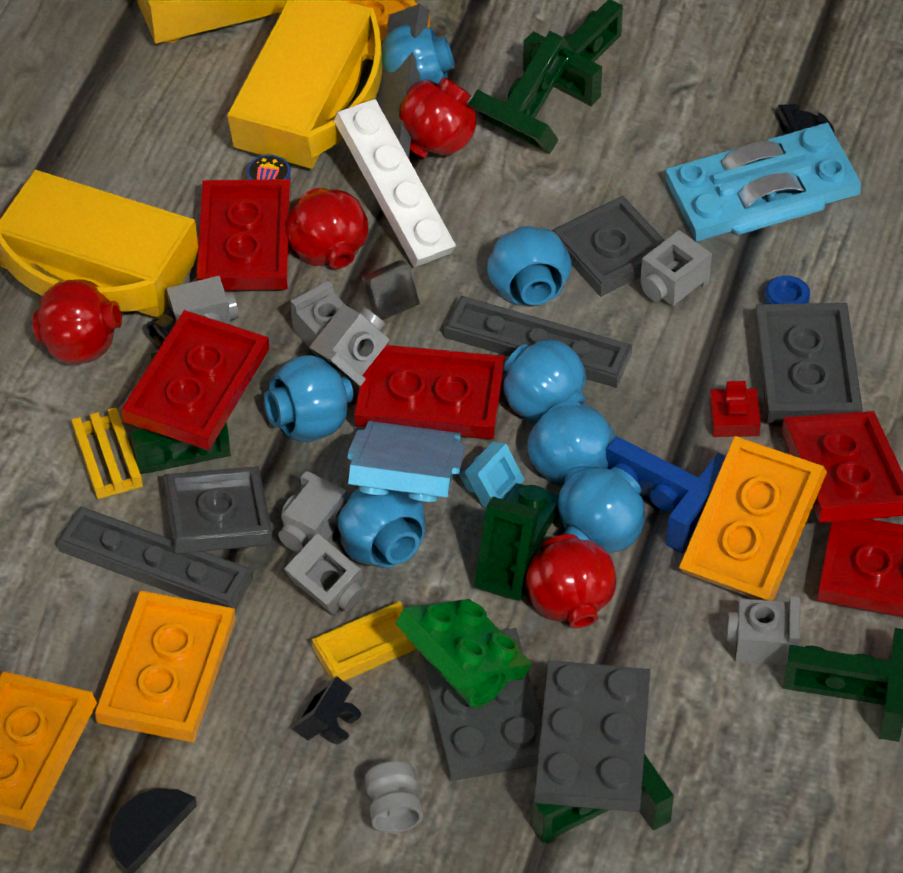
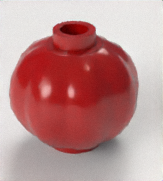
M442 76L438 84L425 79L409 87L408 93L400 106L399 117L411 136L410 150L426 158L429 152L449 155L463 149L471 140L476 127L475 110L467 104L471 94Z
M315 188L307 191L299 198L295 208L287 218L285 232L294 253L303 262L312 266L330 265L333 269H341L353 262L355 254L364 245L369 232V224L359 201L350 193L337 189Z
M84 279L58 282L44 293L40 301L39 310L34 312L33 329L37 341L40 345L47 346L50 354L63 362L79 364L97 360L108 351L113 342L115 329L120 328L122 325V313L119 304L116 301H109L96 288L99 286Z
M563 534L553 537L542 544L541 552L536 554L530 561L526 573L528 596L533 607L549 620L567 621L572 628L587 627L598 620L597 612L610 603L615 593L616 571L612 558L602 546L591 540L578 539L574 534Z

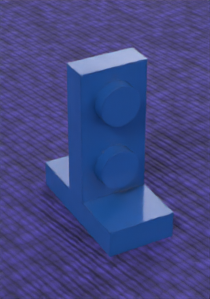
M616 436L606 448L607 469L610 470L616 467L624 470L640 485L642 490L640 496L651 501L659 509L672 512L668 519L666 545L683 554L690 543L726 456L718 452L698 478Z

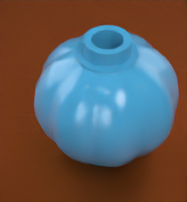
M401 25L393 29L385 37L381 47L383 68L387 72H395L412 52L417 61L420 81L429 79L438 84L442 76L448 79V70L455 69L453 55L446 36L436 38L432 28L427 27L423 29L422 33L414 38L410 33L411 28L408 25Z
M522 226L500 237L495 243L494 250L487 262L488 277L491 284L496 288L498 295L509 303L516 305H525V303L541 305L554 299L562 292L572 269L569 252L564 247L560 237L549 229L535 228L533 226ZM513 277L515 278L519 293L512 282Z
M541 340L530 346L523 344L506 361L503 368V373L507 375L503 382L504 394L512 411L521 418L537 423L542 415L548 412L551 407L562 402H578L585 406L587 398L582 395L586 384L585 368L579 355L565 343L557 340Z
M313 355L295 357L283 364L273 374L269 382V390L264 394L266 415L273 426L282 429L285 435L291 439L300 442H313L334 434L342 426L347 415V403L353 400V388L350 380L345 375L340 376L337 370L324 359Z
M562 402L551 407L534 425L527 441V450L532 465L543 478L551 483L564 485L565 481L572 474L580 470L608 467L606 448L615 438V433L606 418L596 409L583 406L578 402Z
M594 467L572 474L562 486L558 498L559 518L566 529L563 534H574L578 539L591 540L602 546L608 553L619 552L630 547L640 536L645 519L644 502L640 496L642 492L640 485L631 475L616 467L610 470Z
M359 488L353 491L338 516L340 541L347 555L360 564L373 565L379 568H390L409 560L418 550L419 544L423 541L426 534L425 510L422 501L411 499L408 496L409 492L389 490V493L386 495L363 493Z

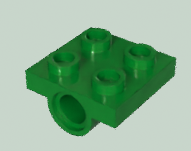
M470 599L407 607L403 609L395 623L405 633L408 641L437 671L441 672L442 677L472 708H479L491 702L500 694L507 682L524 679L532 666L531 661L519 650L517 642L510 636L502 633L487 617L484 608Z

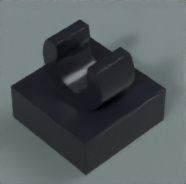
M336 676L316 689L292 729L307 741L321 732L333 744H340L345 741L350 734L338 725L337 717H341L345 722L352 724L362 715L355 705L345 702L352 687Z

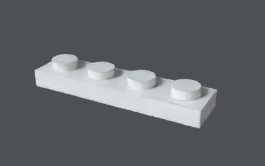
M376 99L337 112L334 122L413 267L415 268L452 254L456 244Z

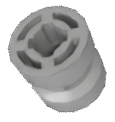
M392 761L376 765L368 770L365 775L367 795L374 801L370 806L372 826L383 833H399L410 830L420 824L423 819L421 800L414 795L417 789L414 767L405 762Z

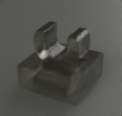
M403 260L396 261L362 276L372 313L381 320L420 304L409 263Z

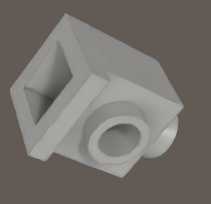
M678 230L642 258L640 282L643 291L653 301H660L663 298L674 306L698 286L704 288L709 284L712 253Z
M220 276L166 288L169 314L176 322L184 310L230 325V320L239 318L234 293H225Z
M329 281L290 301L294 333L309 348L344 304L334 293L333 285Z
M343 304L309 348L320 358L330 363L340 375H345L349 380L361 386L366 380L362 375L390 339L381 332L385 323L370 310L363 307L360 312H357Z
M305 471L301 476L302 490L297 496L292 495L287 500L281 513L284 527L278 534L279 539L287 548L296 552H300L316 533H319L330 543L339 532L338 516L342 507L347 502V490L309 471Z
M316 533L284 568L291 581L304 590L331 615H334L340 608L345 612L352 609L359 602L365 591L360 586L366 580L361 569L319 533ZM329 576L339 577L330 589L323 587L325 579Z
M790 596L789 602L739 599L738 612H728L727 642H736L735 662L772 665L787 664L789 646H798L800 640V597Z

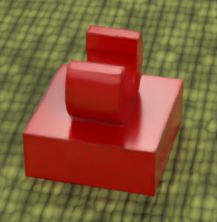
M726 381L725 389H710L709 405L713 437H752L760 435L761 421L757 388L746 389V381Z

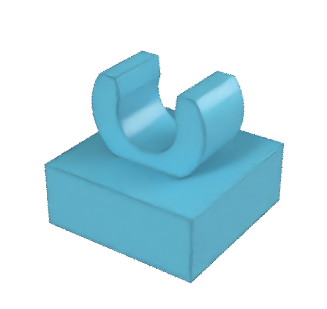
M492 442L480 455L474 458V462L465 471L459 474L467 491L476 493L485 509L492 496L506 500L516 483L522 484L525 480L507 444Z

